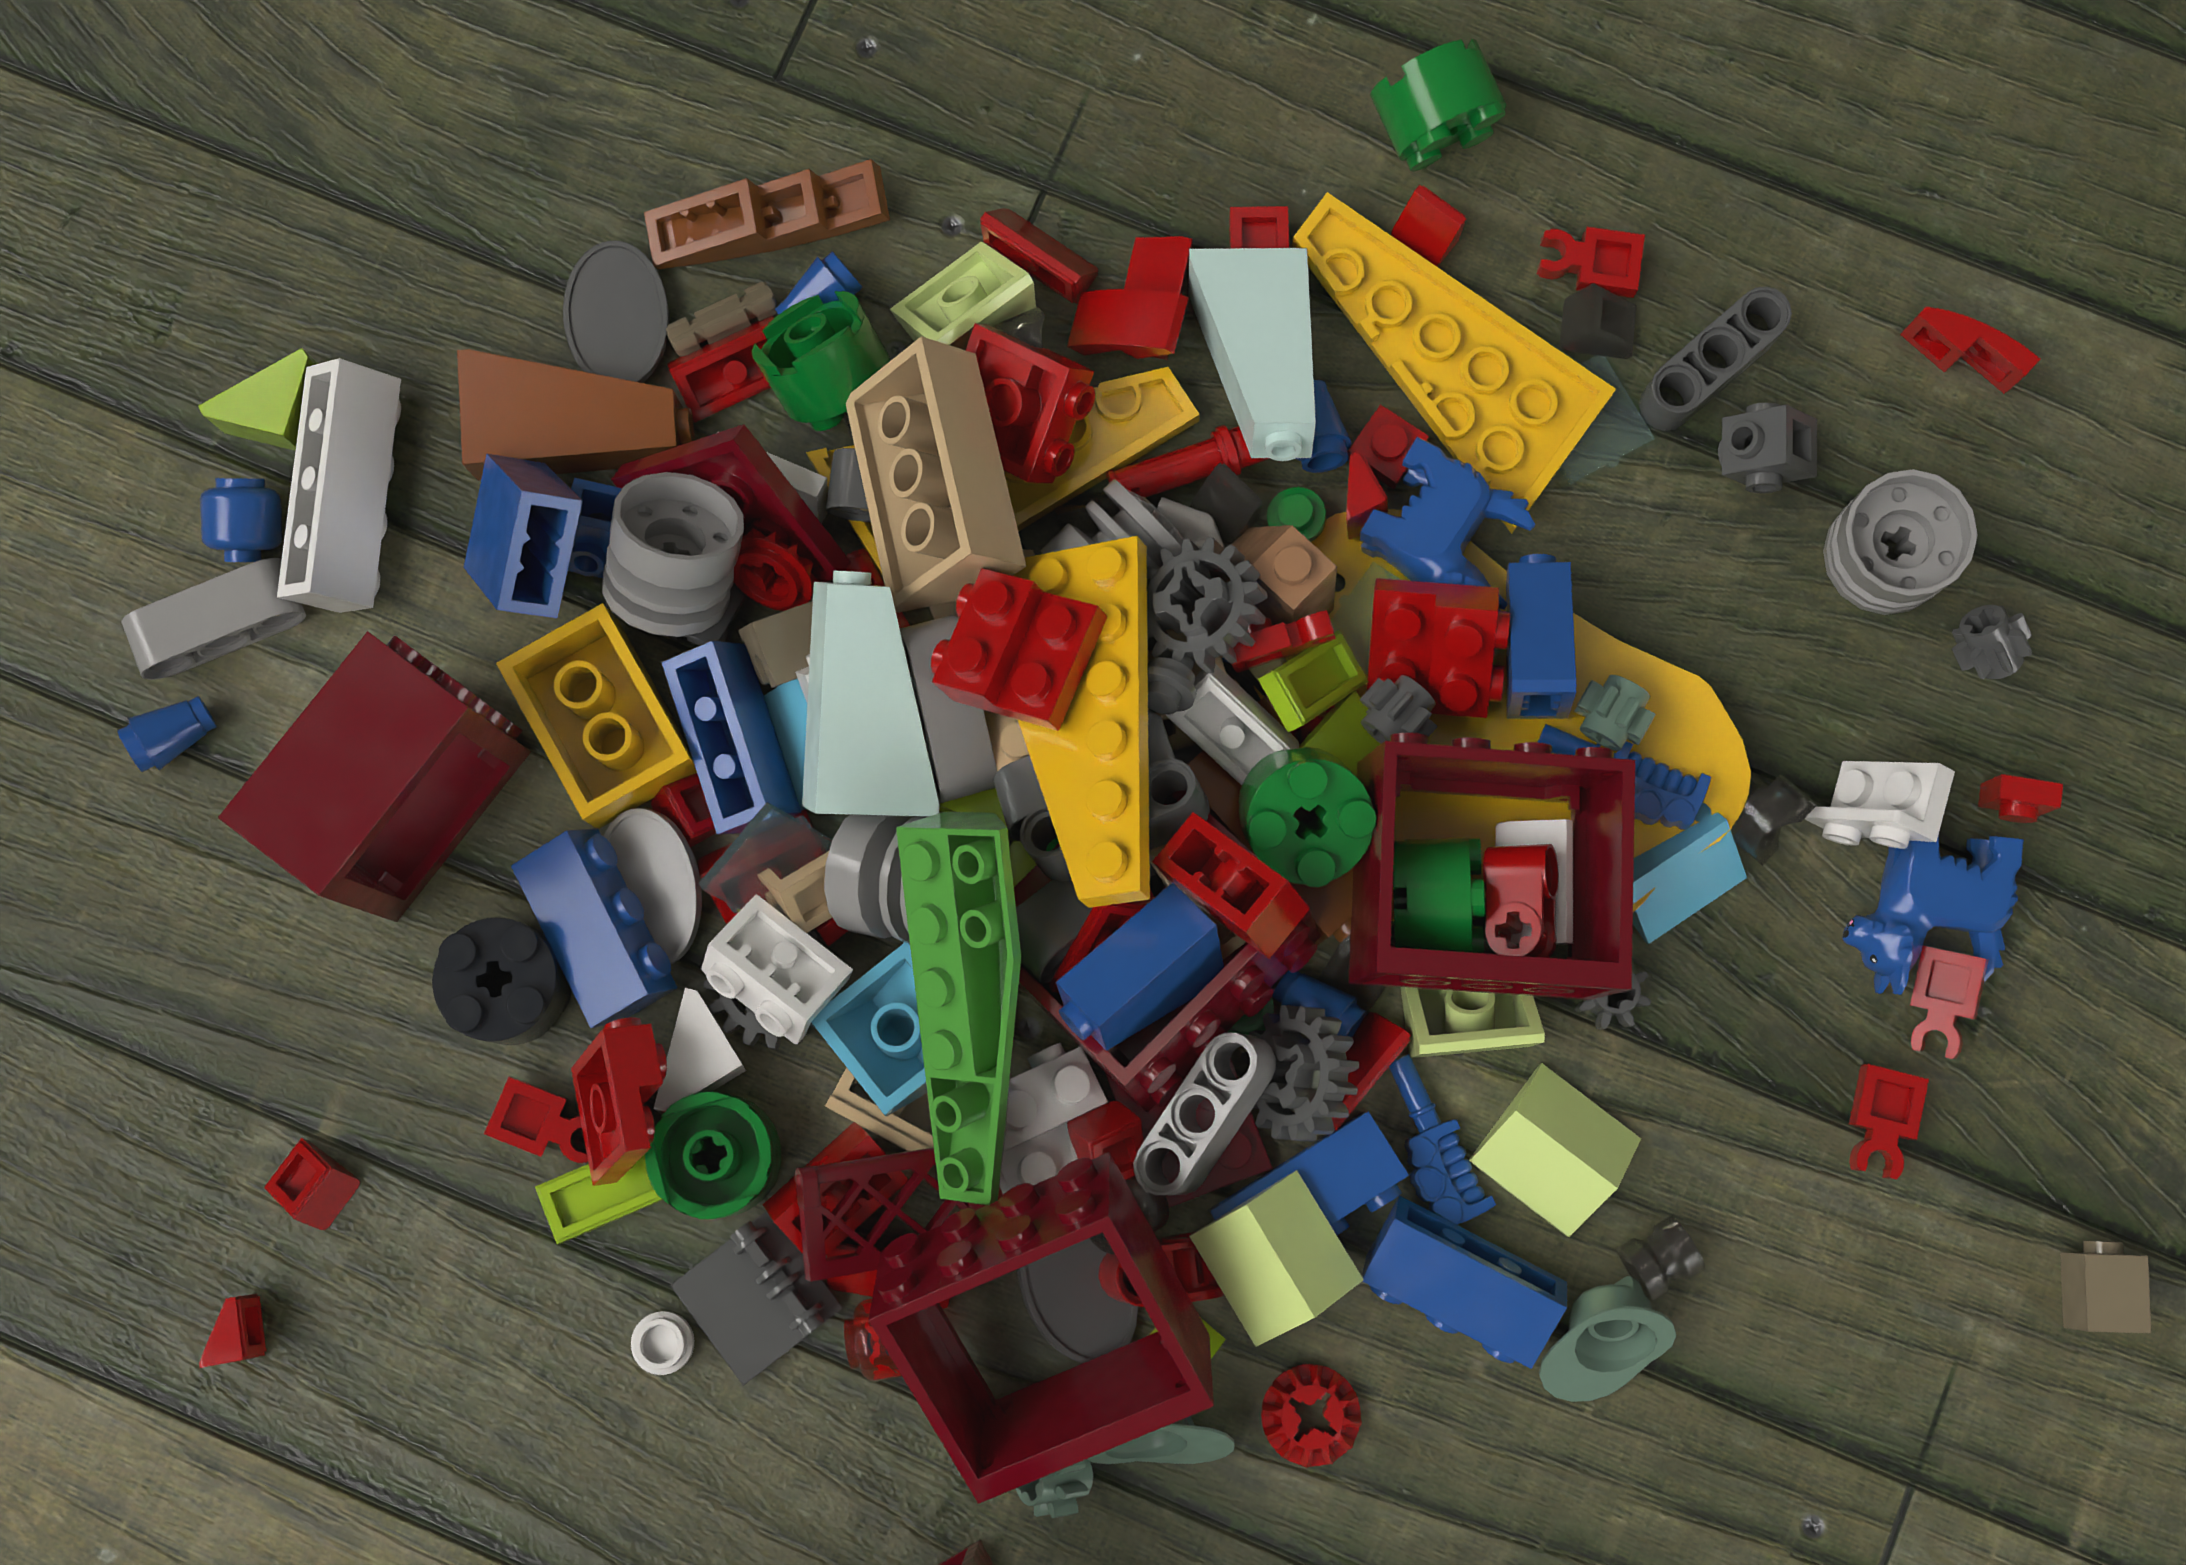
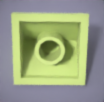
M981 241L890 308V310L914 342L922 336L966 350L975 323L992 326L1007 334L1036 312L1034 282L1028 272Z
M1401 987L1405 1029L1411 1035L1409 1037L1411 1041L1407 1044L1408 1054H1410L1411 1058L1522 1048L1544 1043L1545 1032L1533 996Z
M1541 1063L1481 1142L1469 1161L1562 1234L1570 1237L1618 1189L1641 1138Z
M1297 1170L1189 1236L1255 1347L1317 1317L1364 1280Z

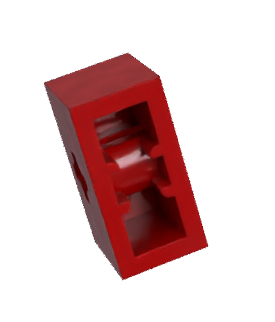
M1192 812L1152 861L1170 883L1173 882L1191 901L1268 959L1271 958L1310 910L1287 879L1194 812Z
M853 1122L804 1167L886 1155V1153L860 1125ZM902 1171L873 1175L868 1184L885 1198L889 1199L909 1179ZM793 1176L762 1205L773 1222L803 1254L800 1213L797 1203L795 1176ZM847 1179L819 1184L821 1205L832 1212L854 1181ZM863 1189L840 1220L854 1231L882 1204ZM822 1215L823 1223L827 1218ZM837 1226L833 1228L824 1240L826 1256L848 1236Z

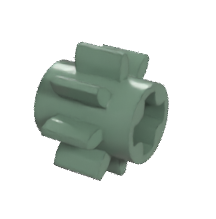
M1609 675L1604 686L1591 680L1575 709L1576 713L1585 717L1579 728L1580 731L1592 741L1615 751H1620L1626 740L1639 745L1656 715L1645 709L1650 699V694L1636 683L1618 675Z
M1085 1459L1016 1488V1492L1024 1504L1034 1506V1515L1036 1517L1050 1514L1052 1518L1077 1514L1079 1512L1076 1498L1089 1495L1092 1487L1093 1470L1091 1463Z

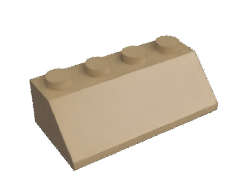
M921 336L851 392L846 402L884 585L890 587L895 611L899 613L956 601L964 585L968 583L975 584L981 568L1013 576L1026 567L976 354Z

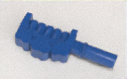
M1545 724L1538 743L1552 745V753L1575 755V750L1579 748L1601 747L1598 743L1595 745L1548 724ZM1626 741L1622 749L1614 753V758L1635 760L1634 819L1641 820L1644 824L1653 825L1660 820L1665 827L1677 826L1681 830L1688 829L1696 819V815L1704 801L1711 777L1703 773L1699 776L1698 780L1689 774L1683 777V773L1679 769L1669 770V766L1665 763L1656 765L1655 760L1650 757L1642 759L1640 753L1635 751L1630 753L1633 744Z
M1410 1054L1394 1060L1389 1069L1410 1112L1409 1117L1413 1118L1419 1131L1418 1134L1406 1139L1404 1144L1408 1152L1407 1162L1409 1166L1415 1168L1410 1174V1182L1415 1187L1416 1195L1422 1201H1430L1429 1210L1456 1225L1488 1211L1496 1203L1492 1196L1484 1197V1189L1481 1186H1476L1478 1176L1470 1172L1472 1163L1468 1159H1464L1466 1151L1463 1146L1458 1145L1460 1141L1459 1136L1453 1132L1460 1129L1457 1120L1453 1119L1441 1123L1435 1110L1436 1104L1432 1103Z

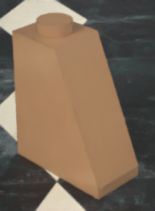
M1293 525L1251 527L1232 544L1245 556L1244 561L1249 560L1261 574L1255 582L1267 592V599L1254 604V607L1266 618H1270L1272 625L1282 622L1289 624L1327 610L1329 615L1334 610L1337 566ZM1209 571L1214 578L1220 577L1225 583L1231 581L1224 573Z

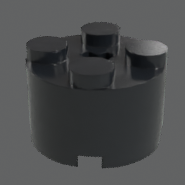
M507 918L481 919L464 926L455 934L449 935L442 941L439 947L432 977V988L436 1004L447 1024L452 1029L473 1039L502 1045L524 1044L544 1035L558 1019L561 1012H564L572 993L570 985L544 933L531 926ZM502 971L511 973L512 983L503 985L501 992L496 991L494 986L495 980L501 978Z

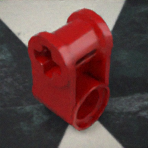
M1553 845L1487 847L1483 858V881L1486 892L1485 933L1488 944L1499 955L1550 958L1557 942L1556 896L1559 883L1557 855ZM1523 924L1532 929L1531 936L1522 937L1518 946L1511 942L1512 934L1521 933Z
M1195 1232L1170 1235L1158 1240L1191 1302L1214 1299L1224 1295L1189 1237ZM1111 1249L1103 1257L1099 1266L1098 1278L1102 1289L1109 1297L1117 1301L1144 1307L1136 1291L1128 1292L1123 1282L1124 1270Z

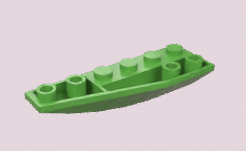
M942 812L896 827L940 1199L990 1205L998 1201L1006 1137L1010 1068L1021 964L1008 832L1005 824L995 813Z

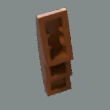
M872 159L818 176L810 169H806L761 185H755L745 178L644 212L652 262L657 269L717 262L781 250L890 221L881 168Z

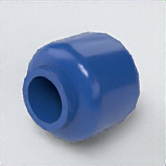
M215 478V487L209 488L201 494L202 542L211 549L224 550V562H256L262 560L261 550L274 549L281 544L283 538L281 497L277 491L265 488V479Z

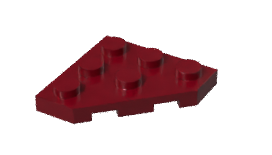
M745 424L623 464L611 479L616 487L623 488L626 484L643 475L671 472L696 476L716 484L734 498L743 513V536L754 528L766 537L776 532L781 542L788 546L797 544V554L799 557L813 562L811 573L819 582L833 580V570L845 571L851 562Z

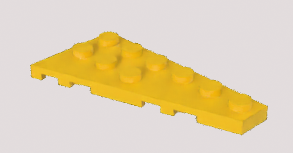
M1327 192L1294 235L1293 248H1307L1309 269L1453 458L1463 463L1471 464L1477 472L1481 473L1491 489L1512 491L1514 493L1512 499H1527L1528 506L1526 510L1529 511L1616 389ZM1501 520L1511 534L1517 528L1516 525Z
M1169 367L1101 382L1098 387L1094 388L1096 393L1094 405L1084 419L1076 420L1069 439V443L1073 444L1075 449L1073 461L1069 469L1062 476L1055 477L1053 484L1028 483L1004 471L1018 532L1106 479L1107 471H1114L1129 465L1199 422V412ZM851 445L842 448H855V446ZM827 448L806 452L817 473L827 477L829 488L834 450L828 451ZM848 520L882 574L871 523Z
M1137 535L1025 557L1026 567L1013 575L1034 581L1046 593L1097 605L1108 616L1059 731L1018 720L1078 900L1088 908L1150 899L1147 546Z

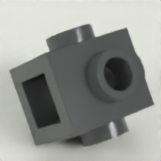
M1776 403L1752 404L1746 407V413L1722 418V440L1718 446V457L1722 466V475L1746 485V490L1752 493H1773L1782 490L1783 483L1817 477V419L1787 404L1780 405Z

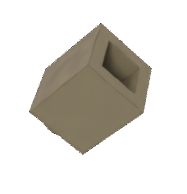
M2084 1240L2083 1253L2060 1252L2063 1328L2086 1332L2151 1333L2148 1256L2124 1254V1244L2120 1241Z

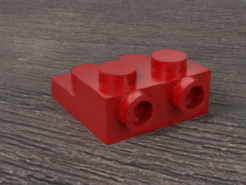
M975 323L966 351L976 354L1003 470L1028 483L1053 484L1055 477L1062 476L1069 469L1073 461L1075 449L1073 444L1069 443V439L1076 420L1084 419L1094 405L1096 393L1095 389L1090 386V382L1095 371L1049 349L1033 347L992 326Z
M981 568L975 584L968 583L964 585L958 594L956 613L959 620L950 640H941L934 648L931 657V669L934 677L931 682L955 702L1059 731L1108 616L1097 605L1046 593L1034 581Z
M1376 578L1367 691L1378 678L1384 682L1388 678L1395 683L1401 675H1405L1421 685L1433 697L1436 706L1430 712L1431 714L1487 718L1489 701L1501 702L1504 666L1493 665L1494 648L1507 649L1510 612L1498 611L1499 588Z
M636 1017L622 1018L607 1023L571 1067L593 1186L617 1183L651 1148L650 1144L654 1140L653 1115L650 1108L643 1105L663 1084L667 1073V1060L662 1044L655 1043L652 1024H642L641 1019Z

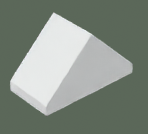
M685 988L666 1059V1077L663 1080V1084L659 1087L654 1110L659 1114H663L670 1105L686 1096L700 1092H712L746 1071L698 991Z

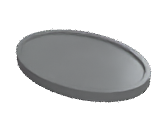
M648 808L630 809L621 813L612 821L604 837L611 843L616 852V865L628 889L635 893L643 906V919L655 943L663 948L670 963L673 964L681 959L689 950L699 928L702 892L698 867L686 838L676 824L667 816Z

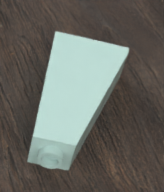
M1307 248L1189 249L1188 296L1251 458H1271L1276 461L1311 458L1316 420Z
M833 570V583L814 582L802 806L815 814L936 815L939 814V800L891 589L886 586L871 585V573Z

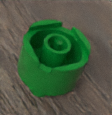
M1462 39L1445 43L1420 54L1401 66L1405 75L1400 81L1391 86L1386 76L1376 84L1370 93L1373 104L1399 159L1406 161L1410 171L1413 172L1421 170L1442 157L1440 149L1458 141L1462 149L1473 147L1485 141L1494 134L1491 124L1497 122L1506 114V102L1475 39H1471L1467 48Z
M835 291L839 301L823 304L819 295H816L787 308L763 329L767 341L762 349L754 344L752 349L753 359L787 415L794 421L810 423L815 431H825L836 426L843 419L844 413L847 412L846 402L851 392L891 361L887 350L855 295L846 291Z
M1304 747L1289 750L1283 749L1271 753L1251 769L1240 789L1239 819L1245 839L1260 861L1289 882L1304 884L1310 887L1327 885L1330 881L1341 877L1351 870L1363 857L1370 844L1373 830L1376 826V814L1370 796L1364 785L1350 769L1327 751L1319 748ZM1303 807L1308 811L1313 810L1316 815L1307 823L1303 820L1298 822L1294 814L1296 810Z
M1480 838L1405 839V841H1394L1393 894L1396 948L1484 953L1483 925H1472V920H1481V917H1484L1485 914L1483 879H1471V875L1481 874Z
M718 1092L692 1094L670 1105L656 1124L654 1140L650 1144L651 1148L645 1153L647 1174L657 1195L679 1212L698 1219L731 1217L750 1210L762 1201L775 1186L781 1165L780 1139L774 1124L767 1114L755 1103L747 1099ZM711 1140H713L716 1146L726 1147L727 1157L720 1160L719 1171L715 1165H704L702 1154L711 1151Z

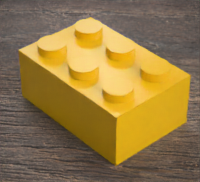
M603 603L496 663L582 820L596 829L611 823L621 813L635 809L653 799L663 786L697 773L686 739L620 622Z

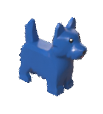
M1417 437L1403 459L1402 465L1409 468L1403 483L1412 488L1422 485L1419 497L1414 495L1410 497L1409 506L1405 505L1402 507L1401 517L1374 509L1360 531V541L1363 542L1361 550L1373 558L1377 556L1383 558L1411 581L1491 587L1481 571L1462 554L1484 518L1500 519L1526 530H1532L1535 527V523L1530 513L1526 510L1528 501L1527 499H1512L1514 495L1512 491L1491 489L1481 473L1477 472L1471 464L1463 463L1458 459L1447 458L1439 447ZM1499 594L1498 611H1501L1500 609L1505 610L1508 603Z
M1939 835L1937 842L1909 841L1908 847L1905 849L1888 847V857L1882 874L1877 910L1875 913L1867 916L1856 915L1847 923L1842 936L1844 943L1855 947L1861 952L1864 966L1875 972V993L1882 994L1889 983H1891L1893 994L1901 995L1907 986L1909 972L1922 951L1927 931L1933 927L1969 933L1973 947V956L1989 959L1984 982L1994 972L1995 968L2003 966L1999 951L2005 950L2001 928L2013 914L2012 907L2018 901L2015 875L2022 864L2024 839L1997 836L1989 837V840L1967 839L1966 850L1973 856L1972 863L1967 865L1966 859L1963 858L1954 860V857L1951 855L1941 857L1939 853Z

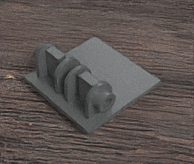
M767 1211L753 1222L749 1221L731 1235V1239L670 1285L743 1386L843 1309L840 1302L823 1280L810 1282L805 1279L803 1254L773 1222Z

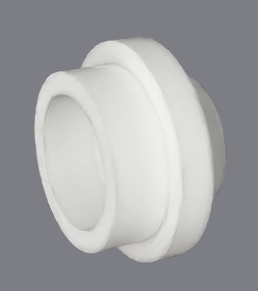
M659 1311L644 1317L635 1327L631 1337V1351L635 1361L642 1369L655 1375H667L681 1369L689 1361L694 1349V1334L689 1323L682 1316L670 1311Z

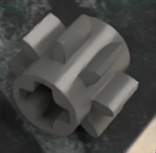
M1984 605L1977 607L1962 618L1958 629H1953L1952 631L1957 643L1952 648V651L1960 669L1965 671L1975 667L1980 679H2001L2010 676L2022 666L2024 657L2032 654L2028 639L2032 634L2024 615L2020 613L2009 618L2004 606Z
M1401 675L1395 683L1388 678L1385 682L1378 678L1360 699L1369 708L1366 711L1367 715L1361 720V724L1380 744L1384 741H1390V735L1395 733H1419L1429 737L1438 727L1429 719L1432 715L1430 712L1436 706L1435 700L1421 685L1405 675Z
M1647 972L1632 973V990L1620 992L1623 994V1000L1608 1006V996L1592 1000L1583 999V1002L1579 1003L1574 1010L1576 1013L1589 1010L1597 1015L1595 1025L1598 1030L1606 1029L1610 1024L1611 1017L1615 1015L1624 1028L1635 1025L1630 1010L1634 1006L1645 1007L1651 1005L1649 998L1640 995L1641 988L1639 984L1649 975Z

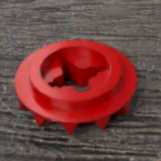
M754 528L742 537L738 561L734 566L733 582L743 593L757 603L779 611H786L809 603L813 594L814 582L819 581L811 573L813 562L799 557L797 554V544L788 546L781 542L776 532L766 537ZM775 573L779 574L777 579H775Z
M1303 1364L1281 1373L1267 1389L1261 1407L1262 1427L1271 1446L1282 1458L1306 1468L1333 1464L1338 1458L1353 1448L1354 1441L1362 1424L1360 1405L1356 1392L1341 1374L1323 1365ZM1326 1392L1329 1393V1396L1324 1401L1326 1405L1323 1408L1322 1415L1328 1421L1327 1424L1334 1429L1333 1432L1330 1434L1325 1429L1321 1431L1312 1426L1306 1433L1302 1432L1298 1439L1294 1438L1299 1431L1297 1427L1301 1422V1417L1295 1411V1406L1289 1402L1291 1397L1299 1403L1303 1401L1311 1406L1317 1399L1321 1400Z

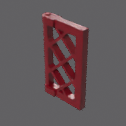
M934 1147L796 1168L795 1182L800 1213L805 1279L812 1282L878 1270L880 1253L886 1247L876 1249L874 1244L895 1216L920 1235L940 1226L954 1206L960 1210L966 1208L977 1210L986 1205L945 1200L925 1228L921 1227L900 1210L922 1180L939 1192L938 1182L928 1174L932 1166L936 1165ZM909 1169L914 1172L892 1202L868 1184L873 1175ZM847 1179L854 1181L832 1212L821 1205L819 1184ZM863 1189L887 1208L865 1239L840 1220ZM822 1215H823L825 1218H827L824 1223H823ZM835 1226L860 1245L854 1253L826 1258L824 1240Z

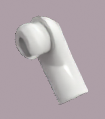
M1161 498L1157 509L1184 539L1189 538L1202 550L1206 539L1212 537L1224 548L1215 520L1211 515L1167 498Z

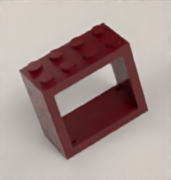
M367 631L218 816V819L318 896L398 922L531 751L516 740L522 733V729L395 635L386 645Z
M1395 733L1390 735V741H1384L1379 746H1376L1372 752L1357 763V778L1364 785L1370 796L1376 814V826L1365 854L1353 867L1349 984L1586 1000L1632 990L1635 760L1614 758V750L1602 747L1579 748L1575 750V755L1552 754L1553 746L1546 743H1518L1514 745V751L1490 749L1491 741L1483 738H1457L1452 740V746L1428 744L1429 737L1424 734ZM1401 791L1569 803L1568 810H1571V820H1573V944H1568V957H1565V959L1396 948L1395 945H1391L1396 797H1400Z
M1174 792L1168 796L1163 805L1177 803L1184 797L1186 792ZM1209 813L1207 818L1209 824L1257 858L1254 853ZM1058 843L1052 850L1060 847V844ZM1037 865L1014 887L1016 907L1052 881L1042 873ZM1309 910L1270 959L1247 944L1132 1061L1116 1046L1106 1051L1092 1035L1085 1040L1080 1039L1059 1014V1010L1064 1006L1060 994L1051 993L1049 989L1050 982L1040 983L1021 964L1018 986L1148 1113L1156 1104L1162 1107L1171 1101L1185 1080L1183 1076L1194 1066L1206 1046L1216 1036L1228 1033L1227 1031L1244 1014L1247 1017H1252L1258 1013L1271 999L1274 993V989L1271 987L1287 970L1292 973L1297 972L1312 958L1317 950L1315 942L1320 938V935Z
M1110 1152L1092 1160L1090 1158L1076 1159L1065 1165L1057 1175L1035 1185L1031 1183L1019 1184L1005 1192L998 1201L980 1209L966 1208L957 1211L949 1216L941 1226L918 1236L915 1233L902 1235L893 1240L880 1253L868 1320L978 1504L1214 1406L1209 1333ZM1103 1232L1158 1332L996 1400L939 1303Z

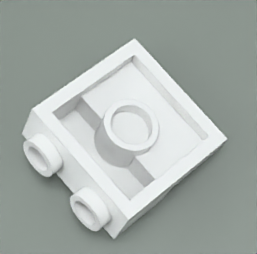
M1061 1043L1055 1044L1028 1058L1032 1069L1015 1077L1010 1072L1006 1137L1000 1178V1188L1003 1194L1019 1184L1031 1183L1035 1185L1057 1175L1065 1165L1078 1159L1068 1134L1067 1122L1108 1102L1081 1047L1065 1053Z

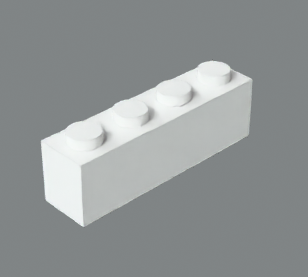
M341 358L306 367L277 598L338 613L373 608L374 597L380 586L378 564L381 540L387 529L385 507L388 483L394 472L392 450L395 426L401 415V403L399 401L400 378Z

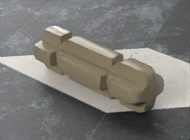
M759 282L744 289L746 295L740 298L735 293L695 312L696 318L691 321L684 317L669 324L666 332L675 352L679 356H686L701 349L699 343L705 340L710 345L750 326L749 320L757 317L758 321H761L776 314L775 308L778 307V303L770 286L766 282Z

